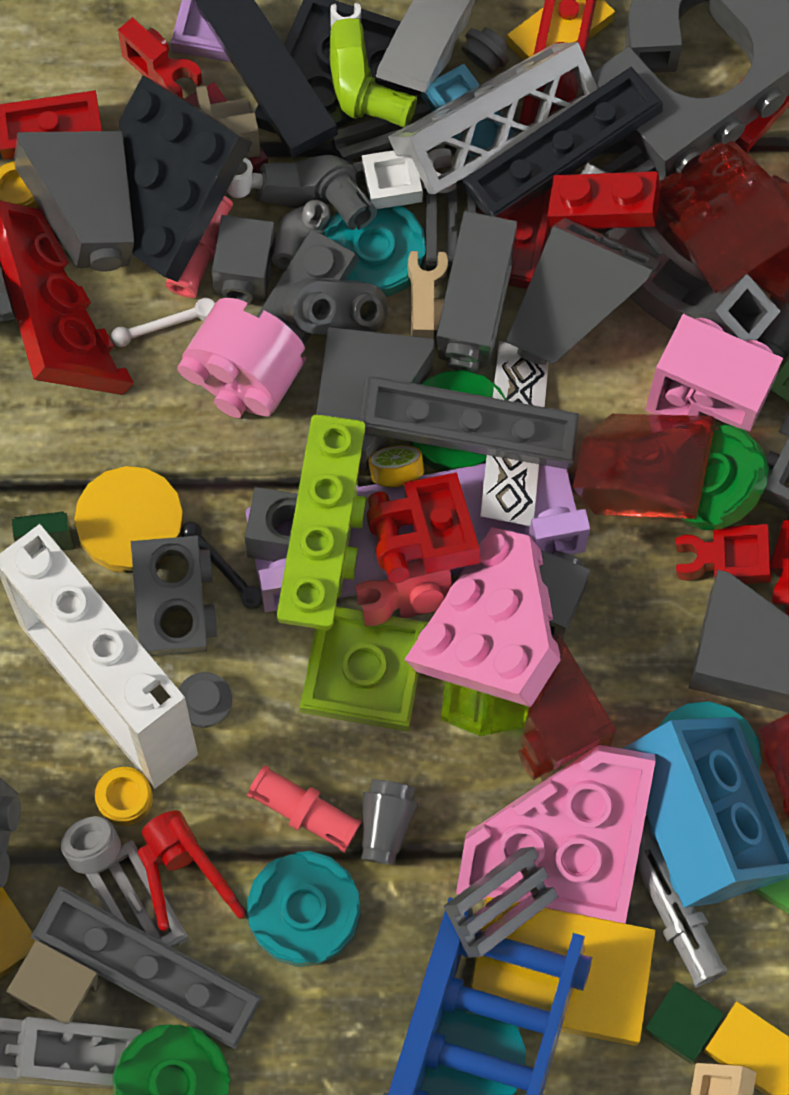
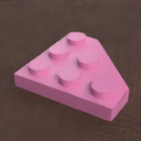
M491 527L485 538L479 543L481 563L464 568L404 660L418 673L531 707L561 661L558 643L552 638L549 621L553 620L548 587L541 579L539 566L543 565L540 547L530 536Z
M597 745L467 832L456 894L462 893L520 848L534 846L539 856L534 860L536 867H544L549 876L543 882L546 888L554 887L558 898L545 908L626 924L656 762L655 754ZM521 871L486 897L495 898L523 878ZM529 891L526 895H524L516 902H522L529 895H531V892Z

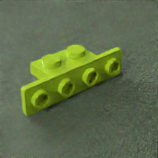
M317 414L311 417L277 610V620L279 623L330 630L333 627L337 598L341 597L344 579L354 580L359 547L350 546L352 528H363L367 497L358 496V472L365 436V423L363 421Z

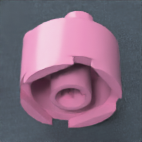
M234 298L219 299L184 351L177 370L186 380L204 387L216 396L214 404L227 415L241 418L245 411L268 417L274 413L306 361V357H300L305 350L304 344L291 328L267 311L263 310L260 317L257 318L243 311L248 304L247 302Z

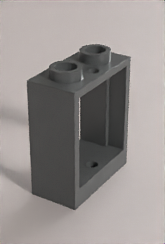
M468 211L463 213L437 331L439 359L447 360L446 366L450 369L477 373L478 367L486 369L491 367L516 252L517 221Z

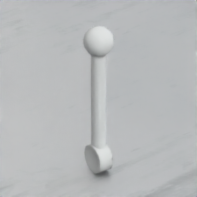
M202 298L197 301L195 308L130 329L123 326L117 327L111 333V341L118 347H125L130 343L131 339L195 318L204 321L215 303L209 298Z

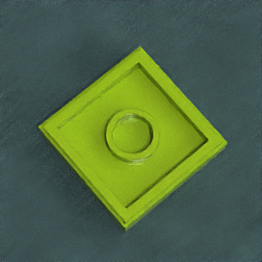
M336 606L333 627L330 630L315 628L300 703V713L409 732L420 673L416 672L404 659L428 622L391 616L389 620L380 625L365 626L362 611Z

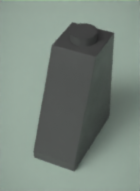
M122 131L18 132L14 155L15 169L33 195V198L77 268L91 267L101 272L113 271L119 267L129 266L134 246V234Z
M567 218L562 219L552 227L506 343L517 347L518 355L530 362L545 365L547 361L552 364L556 363L657 272L661 260Z
M328 327L316 414L360 421L365 381L368 375L421 385L432 371L435 339ZM365 433L359 471H367L369 468V457L382 448L388 437Z
M718 570L711 586L688 688L789 713V616L729 572Z

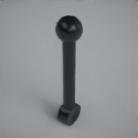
M191 521L184 523L181 528V536H198L199 549H210L211 562L242 594L243 605L251 610L259 608L263 603L260 588L246 584L201 535L202 529L199 524Z

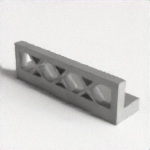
M554 43L393 133L388 138L397 156L412 157L428 194H436L480 169L598 88L579 43ZM572 69L583 94L570 102H566L554 96L560 76ZM545 85L543 92L536 90L541 86ZM525 95L541 100L535 121L528 126L512 121L518 100ZM552 105L559 107L556 110L550 112ZM504 108L502 116L494 114ZM483 119L499 124L493 145L485 150L470 145L476 123ZM510 128L517 131L508 136ZM462 132V133H461V136H460V140H456V139H454V138H451V137L455 136L456 134ZM441 143L456 147L457 150L451 169L437 176L426 151ZM468 152L475 154V156L466 160Z

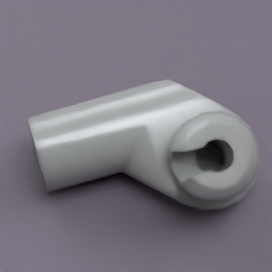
M311 200L305 206L289 212L282 218L271 259L276 267L284 270L287 269L311 229L320 234L324 233L331 218L330 209L324 202Z

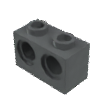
M198 536L131 541L139 643L150 656L207 652L206 638L217 637L214 604L203 605L202 583L212 582L210 549L199 550ZM167 556L181 557L189 567L188 573L178 582H166L156 572L159 562ZM182 610L188 613L193 620L191 631L181 638H172L166 635L161 629V621L168 612Z

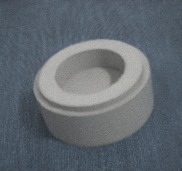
M98 816L84 818L74 823L65 832L61 840V851L69 866L74 871L83 874L95 873L106 868L117 858L121 850V840L113 824L108 819Z

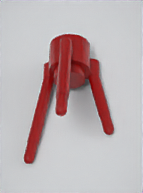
M181 811L165 812L153 818L142 829V836L147 845L140 848L137 854L146 869L158 927L161 931L168 930L169 920L158 869L159 864L165 865L169 871H175L189 865L194 860L236 917L239 919L246 917L247 911L228 886L226 880L199 846Z

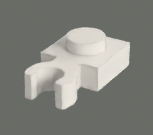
M439 148L428 153L434 170L451 166L450 149ZM394 150L362 155V169L368 197L376 209L422 202V189H425V185L411 156H397ZM456 183L450 185L449 187L443 189L438 193H447L453 191L454 189H456Z

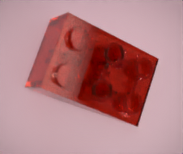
M733 140L727 144L719 143L708 148L699 157V162L683 174L679 172L673 173L660 181L661 189L657 216L701 277L715 293L724 289L789 245V202L778 183Z

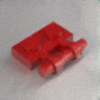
M457 472L404 482L405 498L390 501L388 494L382 491L375 492L369 496L368 505L370 509L367 512L366 519L370 532L377 536L378 544L375 548L378 564L381 569L386 571L388 580L391 583H402L408 579L410 573L407 565L411 560L422 559L426 574L481 563L479 544ZM413 524L415 532L399 535L398 530L401 526Z

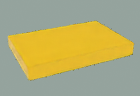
M486 897L484 907L494 898ZM515 902L514 904H512L509 908H507L505 911H503L501 914L495 917L492 921H490L488 924L482 927L480 931H484L486 928L492 925L495 921H497L499 918H501L503 915H505L519 903ZM544 908L506 937L567 956L573 933L585 936L583 954L593 957L584 991L573 988L561 1032L637 1046L640 1043L656 930ZM482 956L475 957L470 988L551 1011L560 978Z

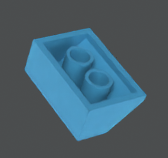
M737 717L670 720L622 748L655 754L656 762L646 814L649 819L650 832L659 844L670 872L671 885L679 895L683 908L716 904L789 878V844Z

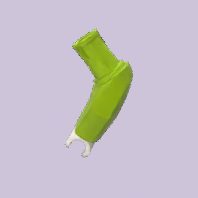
M354 3V14L349 17L340 16L337 13V5H331L330 66L334 90L341 110L354 119L367 114L387 120L403 128L408 126L415 112L417 96L398 92L375 83V78L372 77L367 59L360 4Z

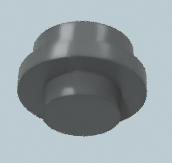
M484 27L480 32L470 28L466 33L467 41L461 49L482 70L493 74L499 66L505 67L510 61L504 52L508 47L507 43L491 29Z
M209 672L196 673L185 679L178 690L185 697L192 726L199 728L216 726L230 713L232 707L231 690L226 681L220 676Z

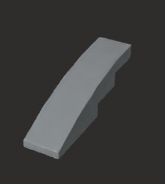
M413 0L378 66L376 77L425 93L451 60L455 41L468 25L472 6L477 0Z
M26 1017L24 1020L0 1018V1082L113 1089L112 1076L119 1055L137 1035L142 1033V1029L79 1022L63 1024L57 1020Z

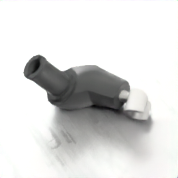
M333 155L316 156L296 163H264L259 168L258 173H252L253 166L251 162L244 158L227 189L228 194L232 197L242 198L248 195L251 189L254 188L256 189L257 201L294 208L305 206L311 200H320L325 204L331 203L351 230H355L356 227L360 230L368 226L377 214L374 204L364 195L355 182L356 169L348 161Z

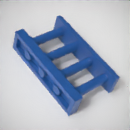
M472 907L464 913L467 920L473 916ZM445 910L388 1095H429V1092L421 1090L428 1068L437 1070L439 1065L527 1091L526 1095H543L573 988L584 991L593 957L583 954L585 936L573 933L567 956L508 938L502 940L483 955L560 978L551 1011H547L463 986L464 980L457 978L456 974L462 956L468 957ZM478 930V931L474 934V936L476 937V936L479 935L482 931ZM456 1009H460L544 1034L534 1068L446 1042L447 1036L439 1033L445 1011L454 1014Z

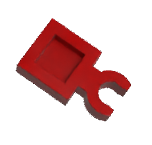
M768 524L727 526L723 529L713 530L714 542H704L694 535H682L675 538L677 552H693L697 555L692 563L676 564L677 577L681 580H696L702 577L706 571H714L716 576L717 571L722 570L729 572L744 584L771 583Z

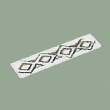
M499 341L494 384L501 389L507 401L545 407L549 362L547 361L545 365L530 362L518 355L517 347ZM494 387L493 398L505 400ZM487 455L480 516L530 526L531 519H534L539 464Z

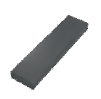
M368 375L365 381L360 421L365 423L366 434L569 470L574 464L579 413Z
M61 886L58 887L31 935L32 939L88 967L105 979L233 1049L237 1047L263 998Z

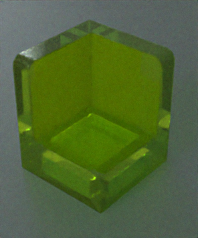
M445 681L441 720L475 735L485 736L524 727L527 723L529 706Z

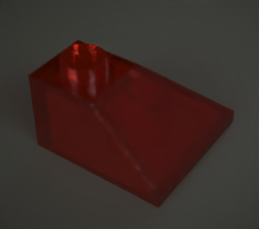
M612 413L583 438L573 489L595 515L696 519L716 420L713 416Z

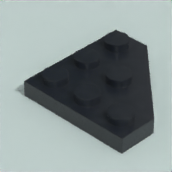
M303 0L284 46L336 126L340 127L357 119L352 118L341 110L334 90L330 66L331 5L336 4L337 13L342 17H349L354 14V6L336 0ZM361 9V23L364 31L367 59L372 77L375 78V83L409 95L416 96L421 94V91L376 77L378 66L401 21ZM257 105L255 117L258 128L277 134L260 106Z
M142 75L119 119V129L123 135L134 234L132 255L163 277L178 282L253 142L160 83Z

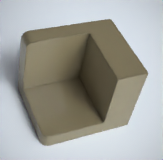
M196 87L199 109L253 142L245 158L261 156L259 130L255 112L252 113L249 100L243 98L210 104L207 87Z
M36 940L6 992L13 1002L33 1013L37 1009L63 1024H69L89 989L97 992L102 981L97 972Z

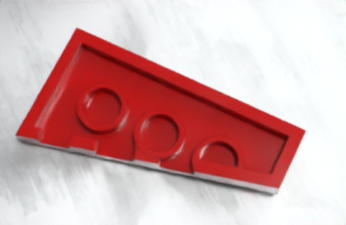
M0 200V263L33 379L124 395L134 382L127 369H117L109 352L113 349L114 345L105 328L96 329L88 315L86 308L91 302L83 287L78 286L67 276L64 269L69 264V261L41 209Z

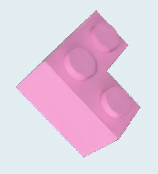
M683 314L656 367L645 411L694 432L702 413L750 433L776 379L783 358L773 354V351L768 346L759 341H744L724 332L717 323L709 319H694Z

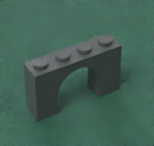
M710 0L709 14L740 46L751 64L748 73L742 81L723 94L708 98H693L670 90L629 46L592 72L597 88H600L632 66L663 102V112L624 137V139L631 147L637 145L643 152V159L645 161L649 159L654 164L655 171H658V175L662 174L668 180V183L678 175L685 177L694 172L703 162L704 156L719 145L721 147L729 146L741 136L747 124L759 116L765 118L772 115L784 103L785 98L789 95V0Z

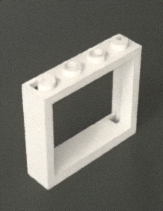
M39 524L1 552L0 578L20 627L135 767L147 778L153 789H156L198 756L187 704L183 694L45 529ZM160 684L171 696L161 705L150 693Z

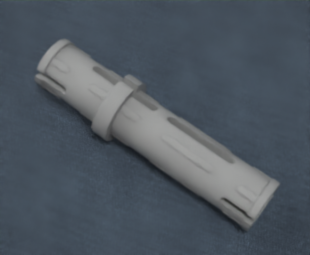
M645 818L636 869L666 926L662 933L667 943L675 944L693 979L695 988L719 979L728 970L723 965L705 929L709 922L702 911L696 912L694 907L683 908L679 895L671 885L670 872L659 844L650 832L649 819ZM647 856L652 857L671 895L666 894ZM674 909L679 910L698 949H694Z

